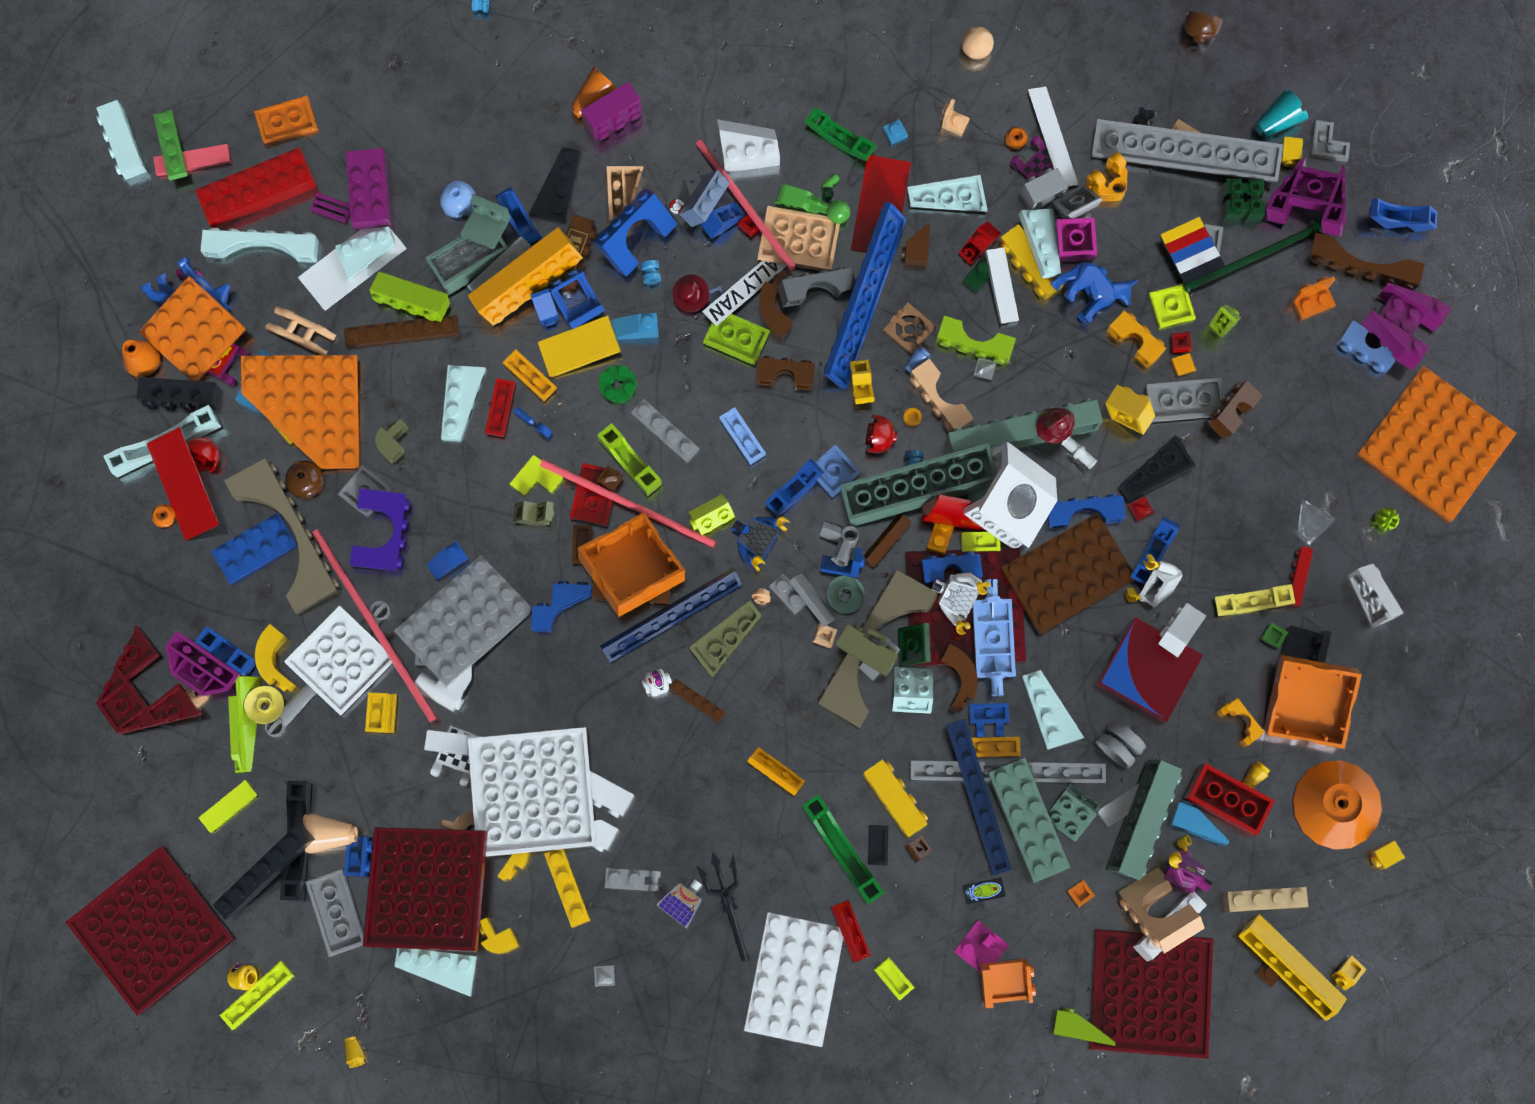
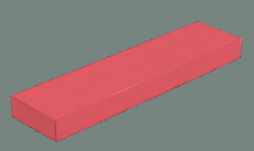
M228 144L183 152L187 171L231 164ZM163 155L153 157L156 175H167Z

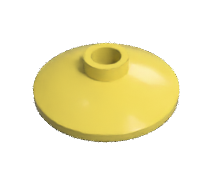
M260 686L250 691L246 696L244 709L252 721L267 724L275 721L282 714L284 700L281 693L275 688ZM267 704L268 708L263 710L261 709L262 705Z

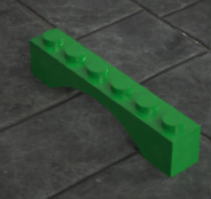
M819 794L802 805L803 810L865 903L868 905L885 894L840 829Z

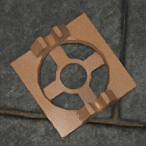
M907 303L892 317L890 323L883 329V332L912 355L914 350L934 331L936 325L911 304ZM912 315L916 318L912 322H905L901 317ZM920 322L923 323L924 327L922 335L917 332V325ZM896 323L902 327V334L900 336L896 333ZM906 325H913L915 328L914 333L907 334L904 331ZM912 336L917 339L914 342L904 341L906 337Z

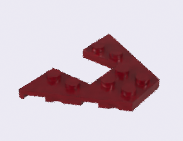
M134 626L135 630L128 644H125L124 652L119 656L113 668L114 672L110 680L106 682L103 693L96 702V705L115 732L123 734L202 715L180 684H176L152 705L147 706L130 682V679L160 655L140 627Z

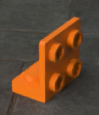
M1327 276L1322 277L1313 285L1310 283L1304 284L1295 293L1291 302L1300 320L1336 306L1328 289L1335 281L1334 276L1331 278Z

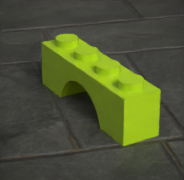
M947 316L943 317L936 342H939L943 347L952 346L962 353L971 352L976 357L983 359L987 357L1002 365L1004 363L1008 364L1016 338L997 333L995 337L988 341H975L965 333L962 321Z
M612 423L597 435L599 442L647 496L662 485L660 477L634 452L624 436Z

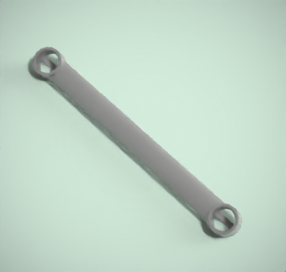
M377 601L372 604L370 613L379 625L381 621L389 618L391 609L384 601ZM378 605H381L374 613L375 608ZM387 607V614L382 618H377L381 610ZM364 618L359 625L371 634L372 629ZM305 683L284 706L282 714L276 719L277 721L270 729L269 725L271 723L265 724L266 733L275 738L281 737L285 733L287 725L315 696L316 692ZM281 723L282 730L280 731V733L276 735L271 734L272 731Z

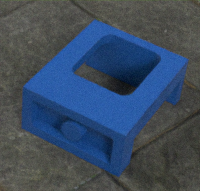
M574 269L568 272L567 277L562 280L560 278L550 283L551 286L548 287L549 292L571 329L580 326L605 311L581 269ZM578 280L587 299L569 309L558 290Z

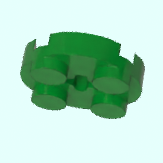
M624 365L608 367L600 374L598 382L603 398L616 404L630 400L637 387L633 372ZM615 380L623 382V384L620 385L621 388L617 389L616 386H612V384L615 383Z

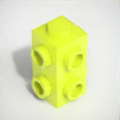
M723 494L689 512L692 518L689 520L694 531L698 529L701 535L712 531L714 528L727 523L735 517Z

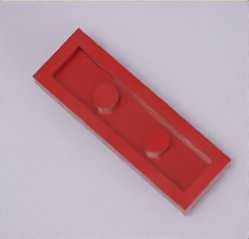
M496 378L485 434L498 437L505 436L516 384L515 381Z
M849 900L832 906L831 908L853 963L871 956Z

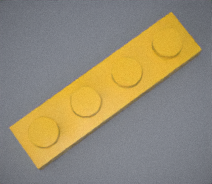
M564 849L544 853L571 928L590 921Z

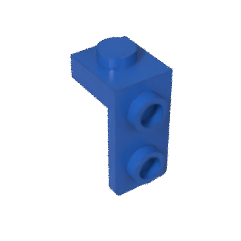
M855 547L853 560H849L847 566L836 565L831 561L832 556L823 555L820 571L858 578L859 568H864L865 557L862 556L863 548Z

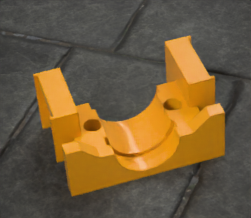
M1238 698L1230 701L1216 712L1220 718L1230 713L1233 717L1240 715L1246 719L1247 728L1244 730V733L1247 736L1240 741L1243 747L1249 746L1265 733Z

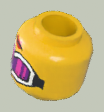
M234 964L230 967L227 974V982L233 989L246 991L251 989L257 981L256 969L248 964Z

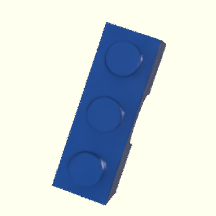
M965 552L963 556L946 554L944 558L927 556L921 562L924 586L933 585L936 579L944 582V571L948 568H955L960 574L971 573L979 579L983 577L980 554H975V552Z
M208 626L203 629L195 640L197 644L243 676H248L256 665L255 659Z

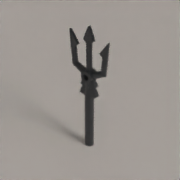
M712 851L711 864L715 867L721 890L711 889L706 878L707 873L698 866L697 869L707 894L721 897V905L723 904L722 913H727L739 955L743 962L749 960L734 911L738 907L733 902L734 898L731 896V893L740 884L734 853L729 867L732 868L735 882L726 888L719 866L720 860Z

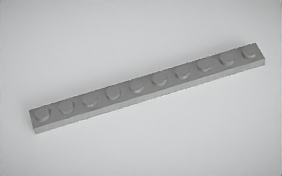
M910 761V780L963 781L957 761ZM979 762L984 781H990L986 773L987 771L1009 762ZM1027 762L1035 782L1106 783V764Z

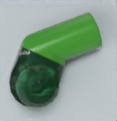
M835 173L821 185L822 196L826 200L832 199L835 195L833 193V186L840 180Z

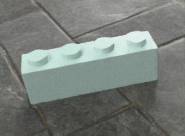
M115 100L97 107L98 115H96L100 126L103 125L105 131H102L105 141L110 143L111 147L108 150L111 157L116 159L117 164L114 165L118 175L122 174L127 180L147 172L125 112L119 101Z

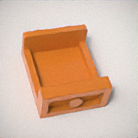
M1027 958L980 964L982 997L985 1008H994L993 1003L1025 999L1029 1003H1033V996H1036L1035 985L1031 984V977H1034L1033 965L1029 964Z

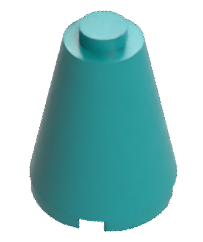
M1288 88L1285 89L1255 122L1256 127L1254 129L1260 137L1262 135L1268 137L1309 118L1307 111H1302L1301 106L1303 104L1293 91H1288Z

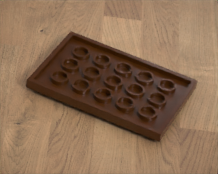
M1098 513L1000 568L1039 635L1135 580L1131 578L1132 568Z

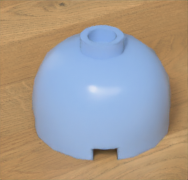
M452 181L441 190L439 198L441 208L450 218L463 219V217L471 215L473 207L470 200L476 193L466 182Z

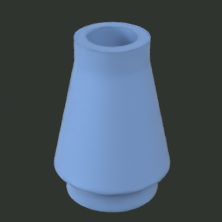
M920 346L914 350L904 368L911 373L912 370L927 361L931 355Z

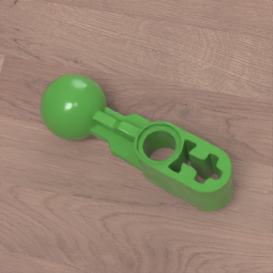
M785 184L780 185L775 200L777 206L785 209L814 214L819 212L827 214L829 220L835 224L846 222L851 213L850 207L845 201L835 200L831 203H826L807 190Z

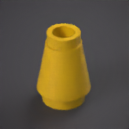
M1257 761L1256 764L1253 763L1242 783L1254 788L1268 777L1267 774L1270 770Z
M356 1036L346 1038L344 1040L346 1064L349 1065V1068L365 1064L364 1059L366 1057Z

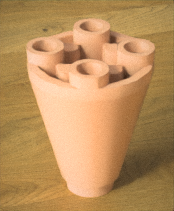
M317 814L303 816V825L315 838L305 849L307 853H317L349 845L357 841L358 829L356 826H352V824Z

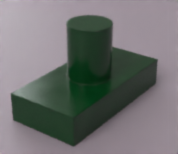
M986 255L981 258L962 280L975 293L990 279Z

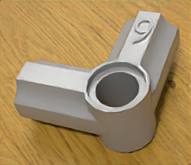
M826 520L822 526L820 536L838 543L831 561L839 566H847L854 548L858 545L859 532L853 526L844 527ZM852 536L854 539L849 540L846 539V537Z

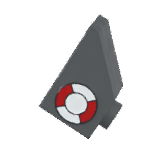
M685 179L681 180L664 206L681 226L685 220L679 214L690 198Z

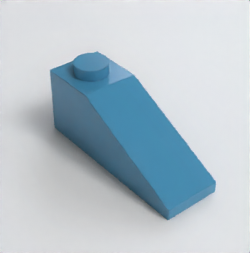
M657 313L636 314L610 320L617 340L659 337Z
M1185 800L1182 803H1176L1169 826L1223 846L1228 845L1229 840L1198 808L1193 807V803Z

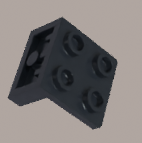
M1290 625L1287 630L1288 634L1285 639L1282 655L1325 663L1332 632L1324 630L1318 633Z

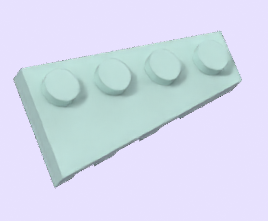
M981 175L907 187L910 207L987 212Z
M1039 670L1022 676L1046 750L1083 739L1084 736L1042 671Z

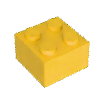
M1117 385L1105 402L1112 420L1143 435L1155 418L1150 399L1144 394L1138 395L1127 386L1121 387Z

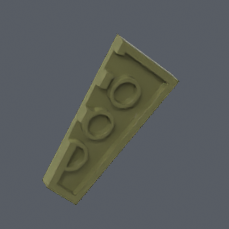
M749 600L688 647L711 678L715 676L762 615Z

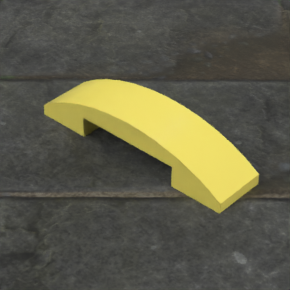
M1292 584L1254 592L1215 597L1218 616H1227L1295 604Z

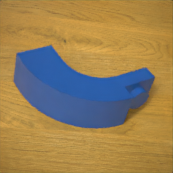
M1163 516L1145 546L1131 578L1144 585L1147 583L1153 570H1148L1142 561H1148L1146 557L1148 554H1151L1156 562L1161 561L1180 529V524Z

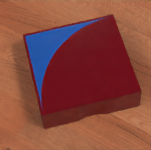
M1134 617L1122 636L1115 654L1107 663L1095 686L1118 700L1131 704L1138 711L1157 722L1165 724L1200 663L1203 654L1186 645L1178 657L1159 645L1162 639L1160 636L1162 631Z

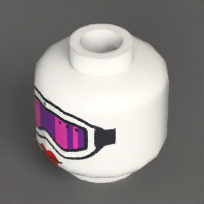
M660 668L645 673L644 679H642L646 694H650L653 697L668 692L669 684L672 683L669 673H664Z

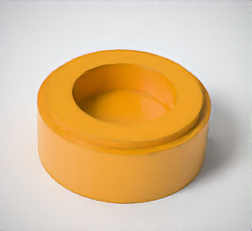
M912 407L904 412L903 422L908 427H916L921 423L922 413L919 409Z

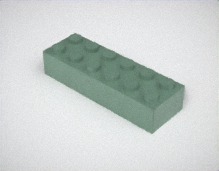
M1021 757L987 771L986 773L1031 881L1035 883L1069 869L1070 865L1026 759Z
M1162 760L1147 761L1108 864V870L1136 880H1141V877L1145 876L1147 871L1146 864L1154 853L1153 846L1155 840H1158L1160 837L1161 824L1168 816L1167 809L1169 803L1171 804L1174 800V790L1181 781L1182 769Z

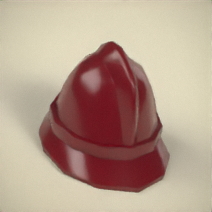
M1055 407L1046 410L1039 416L1036 424L1038 437L1047 443L1056 444L1066 440L1072 434L1075 426L1074 414L1065 408Z

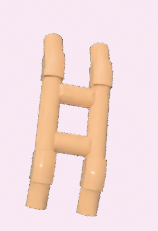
M278 306L274 309L276 314L291 321L286 330L271 323L266 324V330L283 336L318 355L327 354V350L311 342L310 339L313 333L316 332L334 341L336 334L290 310ZM298 323L307 327L303 337L293 333Z

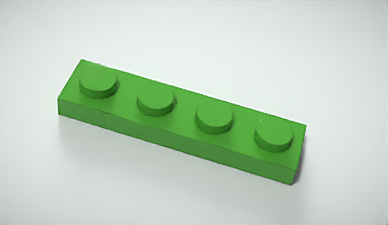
M172 110L153 114L169 180L188 176Z

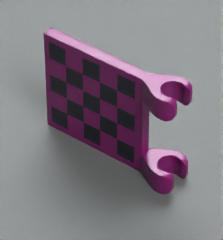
M1038 135L1034 136L1030 143L1039 151L1026 164L1017 155L1010 161V164L1027 179L1033 176L1038 178L1047 169L1051 168L1054 170L1047 146Z

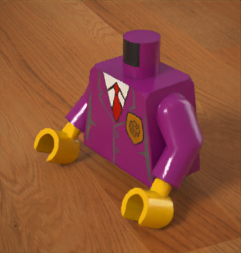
M1185 835L1177 841V845L1182 851H1176L1169 856V864L1171 866L1164 879L1190 893H1193L1196 887L1208 892L1213 882L1203 877L1206 868L1192 858L1191 850L1187 848L1192 844L1189 835Z

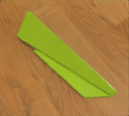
M239 676L236 680L237 696H228L231 758L235 762V773L252 771L257 723L247 716L244 702L250 691L261 686V677Z

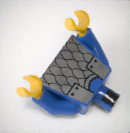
M756 517L755 519L751 518L747 525L736 520L731 530L740 535L737 539V549L742 559L754 566L757 571H760L758 564L763 563L765 565L763 561L765 555L779 535L780 529L783 531L787 530L783 524L785 522L790 523V521L785 517Z

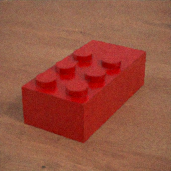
M1207 763L1200 764L1183 798L1251 836L1259 835L1275 802L1272 798Z

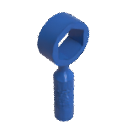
M518 406L513 410V413L528 424H533L535 429L548 439L553 433L543 423H536L533 417Z

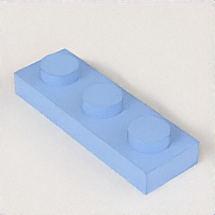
M735 407L719 417V420L750 465L766 456L765 451Z

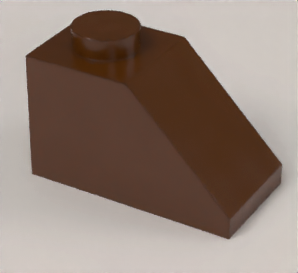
M926 224L909 238L906 246L902 247L901 258H905L904 265L927 266L930 237L929 224Z

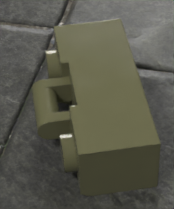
M848 624L836 642V646L887 677L899 658L895 654L897 650L889 645L884 647L883 644L887 637L870 627L867 633L863 634L864 630L855 624L853 627ZM871 636L879 641L878 645L868 640Z

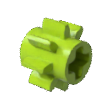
M1391 507L1387 509L1382 508L1375 515V524L1379 525L1378 528L1386 531L1387 528L1392 530L1399 524V514Z

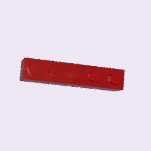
M1301 546L1296 551L1297 559L1293 563L1295 568L1290 577L1292 581L1289 583L1292 584L1295 604H1290L1289 606L1296 608L1301 606L1313 553L1312 548Z

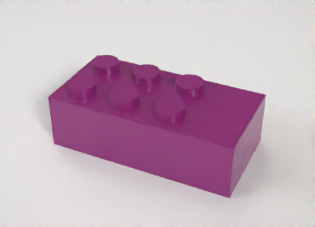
M384 149L346 151L352 226L355 230L391 227L387 156Z

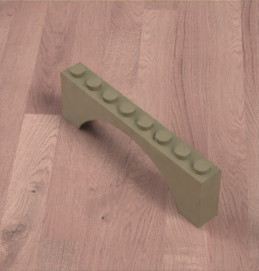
M263 459L224 481L230 493L237 501H254L267 505L279 512L290 524L298 543L299 567L295 581L286 597L294 612L300 615L339 594L337 589L339 584L335 577L331 578L328 571L331 569L326 560H321L319 555L322 552L317 544L313 545L310 539L313 537L310 530L302 525L301 522L304 519L299 511L295 512L293 508L295 502L290 494L286 495L284 491L286 486L283 480L276 477L275 473L278 471L273 462L269 463L266 459Z
M897 570L895 574L892 573L887 580L889 585L886 590H881L877 597V600H879L877 605L870 608L867 614L869 618L866 623L860 625V628L864 630L863 634H866L870 627L878 631L886 623L899 616L916 612H929L938 597V593ZM847 654L846 657L842 656L837 665L839 666L836 673L833 672L828 679L830 684L827 689H823L819 694L818 699L820 701L818 704L860 729L869 714V710L862 699L859 688L858 673L860 661Z

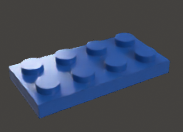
M278 512L213 549L211 552L229 584H233L294 549L298 544Z

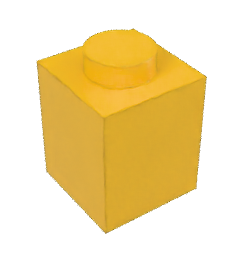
M1284 137L1280 143L1284 144L1281 164L1285 167H1295L1302 157L1303 139Z
M1395 840L1370 852L1372 856L1371 861L1379 870L1386 869L1405 858Z

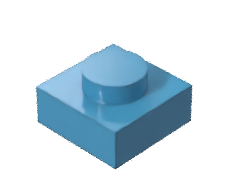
M900 119L883 126V131L891 145L908 137Z

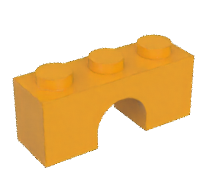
M1125 310L1107 329V332L1119 343L1128 337L1136 338L1140 343V349L1134 357L1147 369L1166 350L1164 343L1159 338L1153 337L1146 326H1141L1137 322L1136 317Z

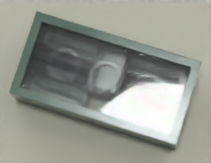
M460 236L428 255L425 259L446 294L450 295L477 278L508 247L501 237L496 247L491 249Z

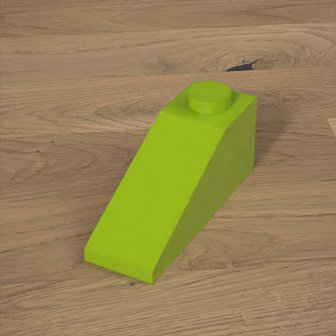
M1227 304L1218 310L1208 325L1222 338L1237 324L1241 317L1235 308Z
M1063 1007L1062 1011L1057 1010L1054 1028L1055 1035L1115 1046L1114 1040L1081 1015L1074 1013L1075 1009Z

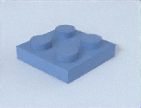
M836 444L816 461L818 466L824 471L817 482L831 498L841 491V484L852 482L861 474L858 468Z

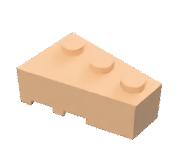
M606 166L604 180L607 226L612 219L616 218L623 211L626 205L634 200L644 166Z

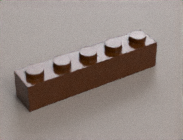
M899 513L863 555L865 562L869 566H877L881 558L894 546L897 539L901 538L902 533L910 527L912 522L904 514Z
M676 678L669 687L670 691L718 723L726 714L725 711Z

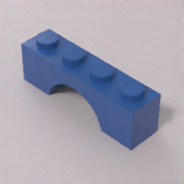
M1108 494L1105 498L1089 496L1086 500H1080L1079 498H1070L1067 502L1057 500L1046 518L1047 530L1067 528L1071 517L1080 511L1098 513L1104 524L1123 522L1126 519L1123 496Z

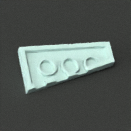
M1053 209L1021 210L1018 215L1041 277H1058L1061 274Z
M448 365L441 433L442 440H462L471 409H473L477 392H479L483 375L486 372V367Z
M397 949L395 967L471 997L477 957L429 950Z

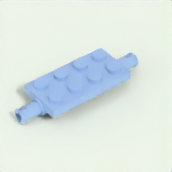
M993 579L992 587L986 588L988 593L985 599L975 600L972 606L975 665L977 678L991 679V696L997 695V689L998 696H1004L1003 678L1016 676L1012 599H1000L998 596V580Z

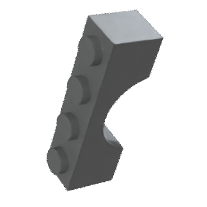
M839 267L834 271L822 270L813 275L805 273L796 278L787 276L782 279L777 288L784 308L800 305L806 298L807 290L813 287L824 288L835 298L850 296L856 280L852 268L845 269V267Z

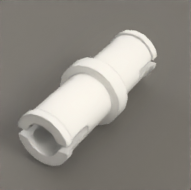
M1071 436L1061 443L1062 446L1073 454L1075 459L1078 458L1088 469H1091L1096 464L1097 459L1092 457L1085 450L1086 448L1080 446Z

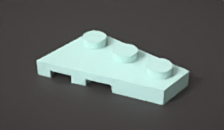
M385 227L335 247L347 279L350 281L357 273L365 270L375 259H379L396 245L389 227Z

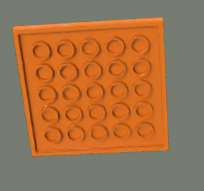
M1423 366L1357 455L1443 518L1452 522L1517 433Z

